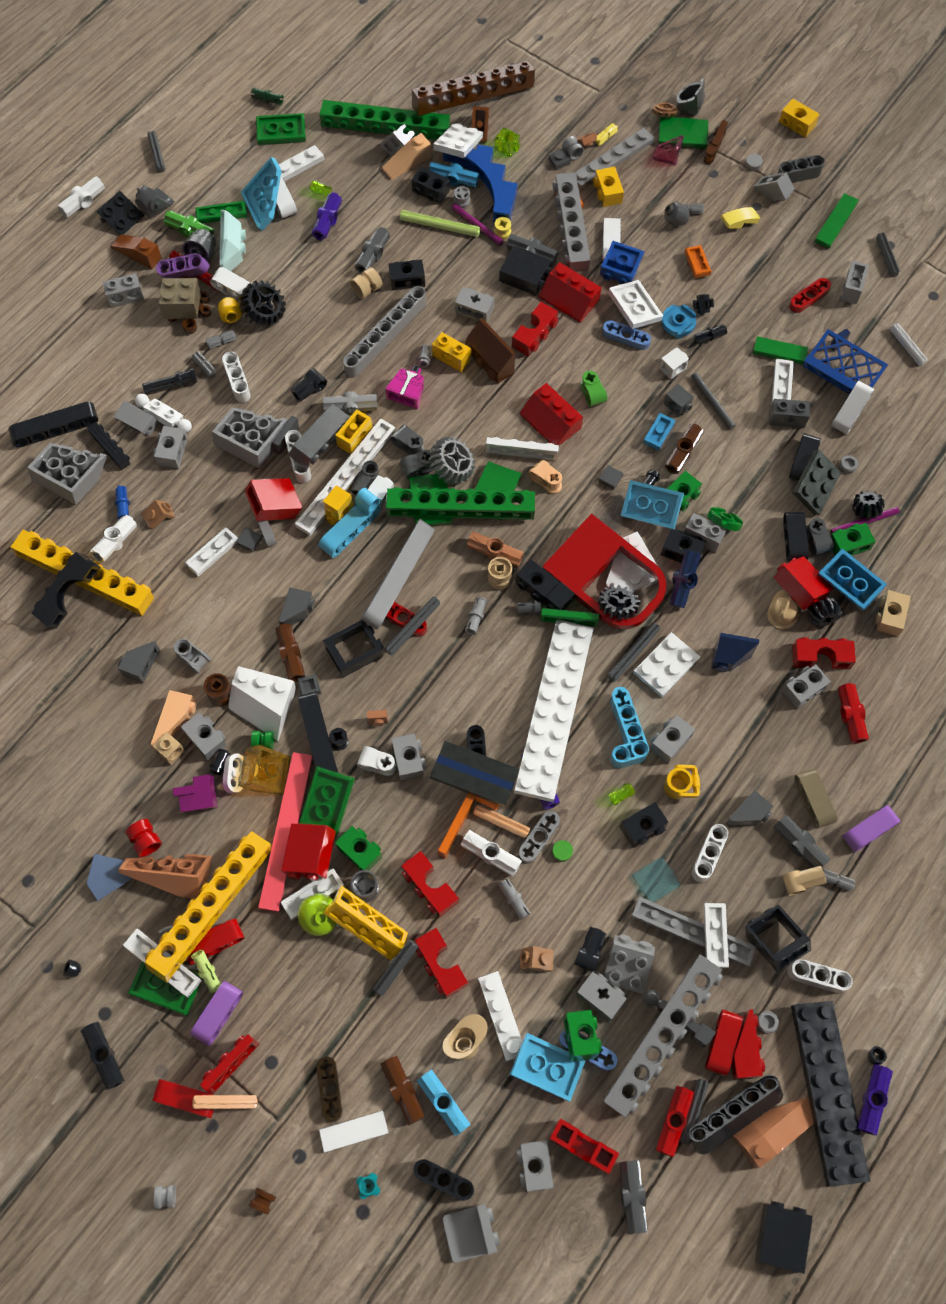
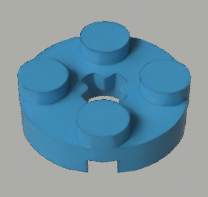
M681 304V307L671 305L663 313L661 326L670 335L681 339L692 333L695 329L696 314L693 309ZM676 319H682V322L679 323L676 321Z

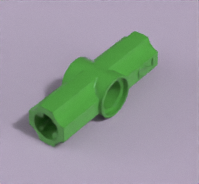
M173 211L165 213L164 225L178 230L186 238L197 229H204L213 235L215 234L213 228L199 223L194 216L188 215L185 217Z

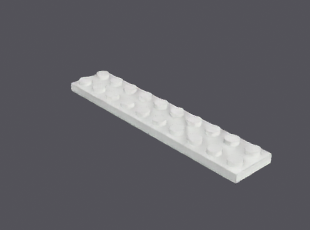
M556 621L515 786L514 793L554 803L593 627L566 621Z

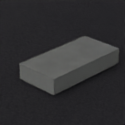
M291 416L274 439L273 447L276 453L281 454L287 446L285 440L286 433L299 429L296 417Z

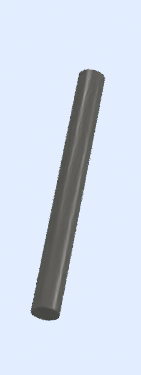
M697 372L693 373L691 377L727 427L730 430L736 426L699 374Z

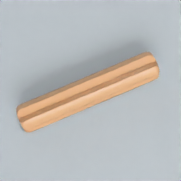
M477 804L474 809V815L518 836L527 838L530 832L529 827L480 804Z
M195 1095L192 1100V1106L194 1109H255L257 1097L255 1095Z

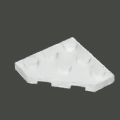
M638 531L623 538L656 564ZM619 553L613 561L605 587L610 589V585H613L615 588L620 585L621 588L628 587L627 591L633 590L635 593L657 583V581L650 573L623 553Z

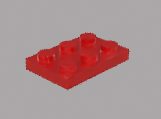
M249 1034L245 1037L243 1035L239 1037L234 1043L235 1048L230 1053L226 1052L218 1060L219 1065L214 1070L210 1069L202 1077L203 1082L200 1086L205 1091L214 1094L260 1044Z

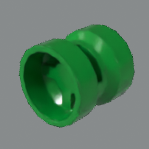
M252 731V750H259L260 748L266 751L273 750V731H266L265 733Z

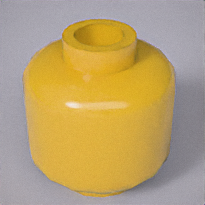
M226 297L219 302L218 312L223 322L228 324L235 323L241 318V308L235 298Z

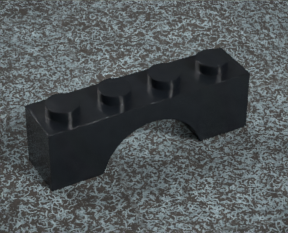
M78 552L72 554L68 558L66 566L57 573L53 584L49 585L45 590V595L36 602L31 614L47 627L57 628L68 614L64 606V596L67 589L76 582L85 581L90 583L101 567L85 554Z

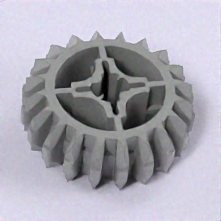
M446 436L437 440L428 453L430 455L428 461L432 462L430 467L435 469L433 474L437 473L439 479L443 478L444 483L449 482L450 485H458L467 481L473 474L476 461L472 458L474 454L470 453V448L465 446L466 442L461 443L460 438L455 439L454 436Z

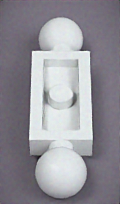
M145 394L136 396L135 404L139 408H143V411L154 416L157 421L168 427L177 426V428L185 429L186 433L190 432L192 428L191 422L183 419L182 414L157 399H153L150 402Z

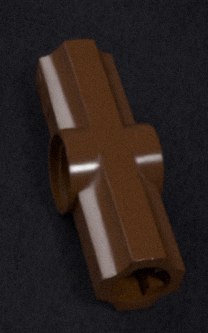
M690 424L682 438L678 440L676 448L665 464V468L671 474H679L686 460L690 458L692 450L703 434V430L699 425Z
M281 624L275 629L280 645L279 651L282 662L285 664L288 679L298 682L297 679L305 677L299 646L295 640L291 624Z
M397 1055L381 1063V1068L390 1084L389 1088L396 1104H399L409 1126L424 1118V1112L415 1096L416 1092L409 1077L406 1076Z

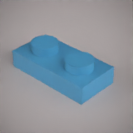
M659 413L643 444L659 451L675 425L676 420Z

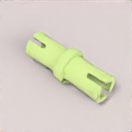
M198 950L192 954L191 958L199 970V977L203 978L209 992L214 993L218 990L221 983L214 972L215 967L209 963L204 950Z

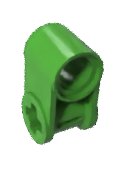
M586 371L582 376L583 381L580 388L588 406L592 407L607 402V393L598 375L594 371Z

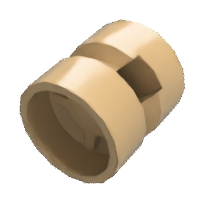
M372 267L363 271L362 276L357 275L350 280L353 291L360 299L366 298L371 294V291L375 292L383 285L379 274Z
M496 557L488 565L487 579L488 584L492 588L503 590L511 584L512 564L504 557Z

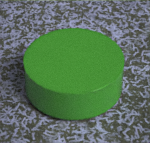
M565 840L556 842L552 850L554 858L560 862L568 861L573 854L572 845Z

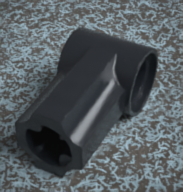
M313 368L305 374L301 382L291 388V393L297 401L302 402L313 392L322 391L328 381Z
M590 927L574 965L594 972L607 933L598 928Z

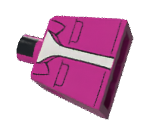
M413 365L410 371L400 369L386 387L387 399L418 409L424 388V377L420 375L421 368Z

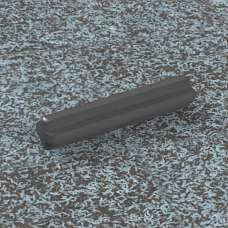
M149 131L147 135L156 169L158 172L165 171L156 132Z
M884 232L879 233L876 240L889 273L892 277L898 276L900 269L887 236Z
M408 940L373 987L377 994L381 996L385 994L415 953L418 945L414 941Z
M703 1079L696 1081L693 1091L694 1095L686 1117V1125L680 1136L679 1141L686 1145L691 1144L689 1131L697 1124L709 1085Z

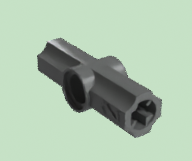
M377 228L370 241L364 243L362 254L355 264V269L360 274L369 267H372L375 261L381 259L383 248L390 238V233L386 228Z
M510 234L506 244V248L510 250L516 246L551 260V265L555 264L558 256L557 250L542 245L541 241L537 238H530L528 240L515 234Z
M788 815L784 816L774 826L788 842L792 852L799 857L802 856L813 868L817 866L823 867L831 860L815 844L814 837L808 831L802 830Z
M639 1160L619 1162L622 1181L621 1201L623 1209H625L628 1234L648 1233L645 1215L646 1195L641 1182Z

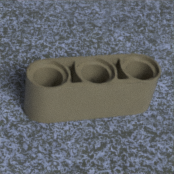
M812 769L796 774L794 776L796 786L814 826L818 829L836 823V812L818 772Z

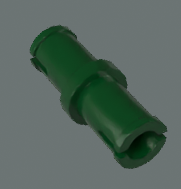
M255 87L251 90V93H253L251 97L263 100L264 103L270 102L281 106L284 102L282 100L284 99L283 95L272 93L270 90H261Z

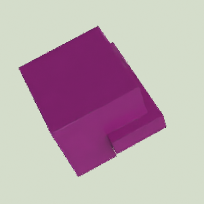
M212 775L193 777L194 785L173 788V796L179 797L180 812L188 813L218 808L214 776Z

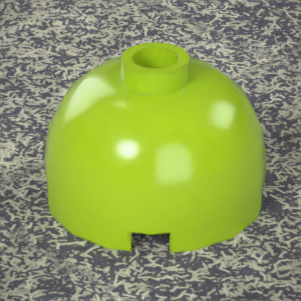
M316 893L303 899L299 905L297 917L299 924L305 932L314 936H323L334 930L338 923L324 914L326 907L333 901L331 897L326 894Z

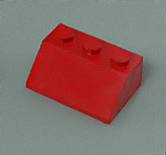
M559 262L550 272L539 294V298L581 323L600 301L602 287Z
M548 383L537 389L520 411V415L549 443L560 446L582 428L583 416Z

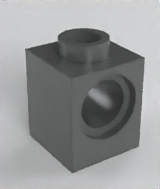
M677 384L666 394L664 404L679 417L691 410L694 397Z

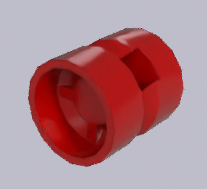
M142 819L133 823L125 831L129 841L135 843L133 847L139 857H146L162 846L157 833H153V826L148 819Z

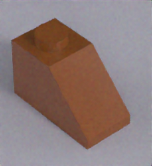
M473 106L472 128L483 132L480 142H487L490 107Z

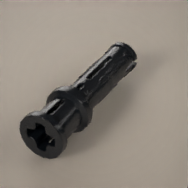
M192 367L188 371H177L173 376L142 383L145 394L177 385L178 387H183L184 384L198 383Z

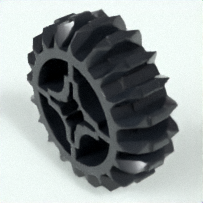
M255 280L252 284H247L242 290L239 305L242 306L241 312H246L244 318H250V323L255 321L256 326H259L261 323L264 328L266 325L270 327L273 324H277L283 318V314L286 311L284 308L286 302L283 301L284 296L280 295L281 290L275 289L276 284L270 286L269 281L264 284L263 280H260L259 283Z

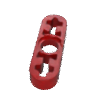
M826 278L816 280L792 297L789 304L790 310L795 313H801L829 293L831 282ZM806 293H812L815 297L809 298L806 296Z
M394 602L385 619L403 628L416 614ZM400 614H406L408 619L401 622L397 617ZM426 621L422 623V629L418 628L412 635L416 637L423 636L427 631Z

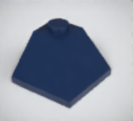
M720 633L714 646L711 668L719 672L732 671L752 657L759 644V639Z

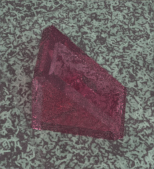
M683 135L657 145L652 158L656 161L676 166L681 153Z

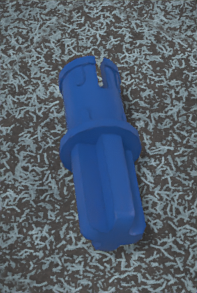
M118 485L115 489V506H117V518L120 520L122 516H129L128 506L130 501L127 499V488Z

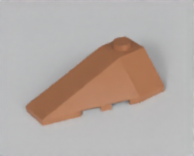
M185 854V858L173 859V855H169L160 860H154L153 857L126 858L118 870L123 875L179 897L196 899L200 895L202 886L208 882L212 856Z
M809 1097L768 1110L732 1136L754 1169L761 1168L814 1124Z

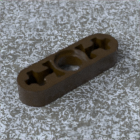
M326 1056L322 1057L317 1063L322 1115L329 1122H337L343 1114L337 1064L334 1059ZM325 1061L333 1065V1068L329 1069V1075H334L335 1079L322 1081V1077H326L325 1070H321V1066H324ZM327 1083H333L336 1087L335 1093L331 1096L325 1095L323 1091ZM337 1097L338 1101H333V1106L335 1109H338V1113L335 1114V1118H331V1115H327V1111L330 1110V1103L325 1104L324 1100H332Z

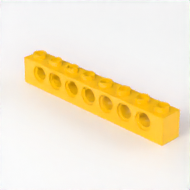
M26 530L21 531L10 547L16 556L55 575L66 566L68 558L74 554L67 547H59L48 538L44 540L37 533ZM96 561L93 562L101 568L90 583L85 581L74 583L140 616L144 615L154 599L148 586L144 584L138 585L130 577L125 576L124 578L119 576L115 570H107ZM135 592L132 596H128L129 593Z
M251 831L248 836L242 837L238 844L239 847L235 852L231 851L229 853L226 863L215 870L213 879L202 886L200 895L189 902L186 908L187 911L182 916L179 915L176 918L173 928L169 933L165 932L160 938V944L156 949L150 950L146 955V968L166 983H168L271 853V844ZM247 853L252 855V857L247 859L242 856ZM233 869H238L240 871L237 874L229 873ZM220 885L227 886V888L222 891L216 889ZM207 901L214 902V904L210 907H205L203 905ZM195 917L201 919L198 923L195 924L190 922V920ZM180 934L187 935L184 940H177L176 938ZM166 951L174 952L171 957H163Z

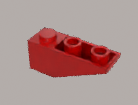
M753 1009L746 1011L731 1063L733 1080L759 1078L765 1072L764 1059L760 1058L759 1051L762 1049L761 1038L757 1036L756 1032L758 1018L756 1014L754 1015Z

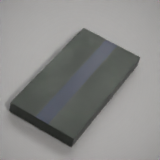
M444 741L430 779L505 807L519 773V768Z

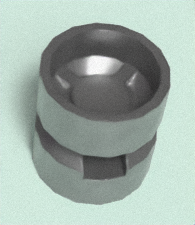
M362 870L355 873L352 877L351 889L354 895L367 903L375 900L378 896L379 884L376 876L371 871Z

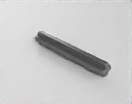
M431 597L385 646L386 653L391 656L394 655L437 609L440 601L436 597Z
M655 622L650 624L608 673L609 679L613 682L618 680L659 632L660 626Z

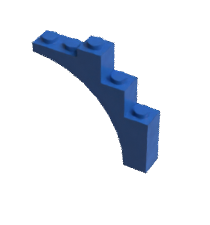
M477 145V148L472 149L464 158L443 153V161L457 163L469 171L480 173L479 179L485 184L493 200V223L500 217H506L511 220L517 197L518 183L504 181L506 165L492 163L494 147Z

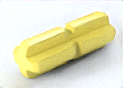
M614 123L610 124L597 135L598 139L594 140V142L598 146L602 145L617 132V125Z

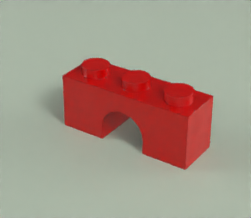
M540 302L531 313V324L536 326V328L529 329L521 325L512 336L511 347L528 357L532 352H536L540 342L545 340L549 335V331L557 326L559 321L558 311Z
M802 637L796 639L792 646L793 668H805L807 666L811 668L816 664L818 654L826 655L831 660L832 669H851L856 663L854 641H848L845 638L837 640L819 638L813 640Z
M419 851L401 865L403 871L401 875L407 883H413L416 887L414 889L415 893L420 899L425 898L428 902L426 906L433 915L437 914L441 917L459 903L458 896L447 883H444L439 888H431L426 884L425 880L434 871V867L422 851Z
M437 927L415 940V943L418 945L415 952L419 959L423 957L427 963L424 965V968L429 977L434 976L437 983L434 985L440 996L444 994L447 999L468 986V981L458 964L448 969L438 965L437 957L440 953L447 950V945Z
M561 1118L548 1139L605 1174H610L619 1155L617 1151L600 1141L598 1142L582 1133L580 1129Z

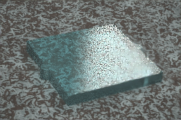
M663 857L632 875L640 886V891L651 902L659 900L681 886L673 873L674 870L670 869Z

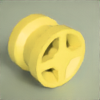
M506 217L498 218L495 221L494 233L501 239H507L511 234V221Z

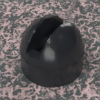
M69 959L65 964L63 975L70 978L77 977L82 969L80 963Z
M874 1046L869 1050L867 1059L873 1065H881L886 1061L887 1054L883 1048Z

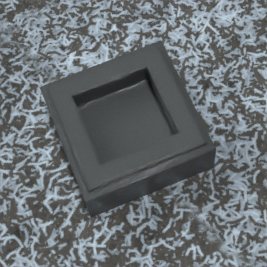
M607 465L599 477V482L615 489L624 473Z
M246 527L236 543L253 552L261 541L262 535Z
M316 674L297 679L301 695L314 691L317 692V695L321 694Z

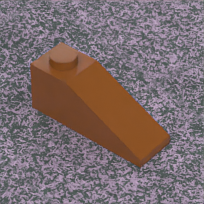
M120 234L110 246L115 251L150 269H153L162 258L158 245L144 237Z

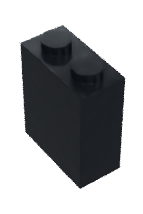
M514 246L500 269L499 281L536 296L538 291L542 290L546 277L548 278L552 271V268H550L551 260Z
M771 1201L770 1205L763 1204L755 1261L805 1274L813 1216L807 1215V1210L793 1207V1210L784 1209L783 1203Z

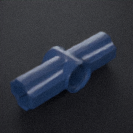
M685 550L681 567L673 574L672 580L675 586L669 602L670 605L685 608L690 589H693L698 582L696 570L701 557L700 553Z

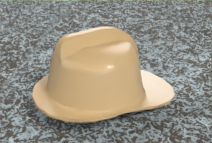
M781 590L776 593L767 613L768 620L771 625L778 629H789L796 623L802 609L785 590Z
M478 1014L464 1017L444 1039V1053L458 1061H466L473 1058L478 1052L479 1044L487 1034L488 1026L486 1020Z

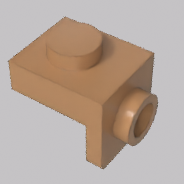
M159 500L153 501L141 513L148 527L152 529L166 517L171 519L175 517L170 504Z
M536 946L522 948L520 968L524 970L553 971L554 950Z

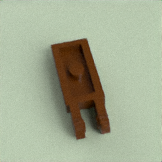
M722 120L720 126H716L714 131L715 138H711L709 146H707L704 162L708 165L715 159L726 134L728 121Z

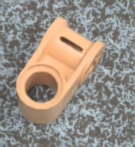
M540 460L528 472L530 478L549 493L557 494L561 491L562 474L545 460Z

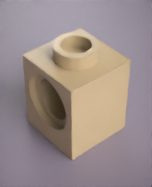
M168 732L153 745L156 752L170 765L185 752L182 745Z

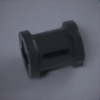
M335 728L331 731L329 738L332 742V747L338 751L347 748L349 743L346 731L342 728Z

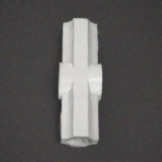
M96 176L82 187H74L70 192V196L57 206L58 210L67 218L81 207H89L93 198L105 189L104 184Z
M128 515L122 516L113 527L105 529L104 537L90 551V556L98 563L105 562L114 551L122 548L123 541L137 527V523Z
M471 830L466 833L460 845L482 858L486 864L493 865L512 877L516 874L522 863L520 859L504 851L496 843L487 841ZM492 849L497 855L495 857H488L486 851Z

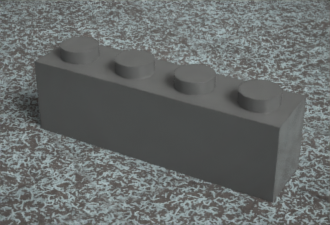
M332 404L293 444L288 456L304 468H307L310 464L314 465L320 457L319 454H324L329 448V444L335 443L336 434L350 416Z

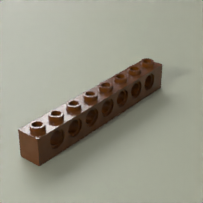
M523 61L518 64L494 68L469 76L465 75L432 85L420 86L412 89V108L420 116L534 87L535 69L528 61Z

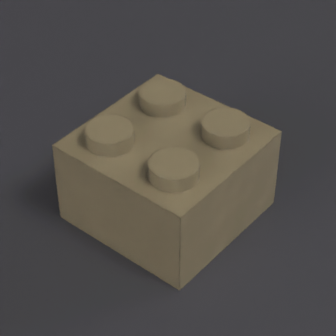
M162 278L159 307L163 319H198L201 293L197 278Z

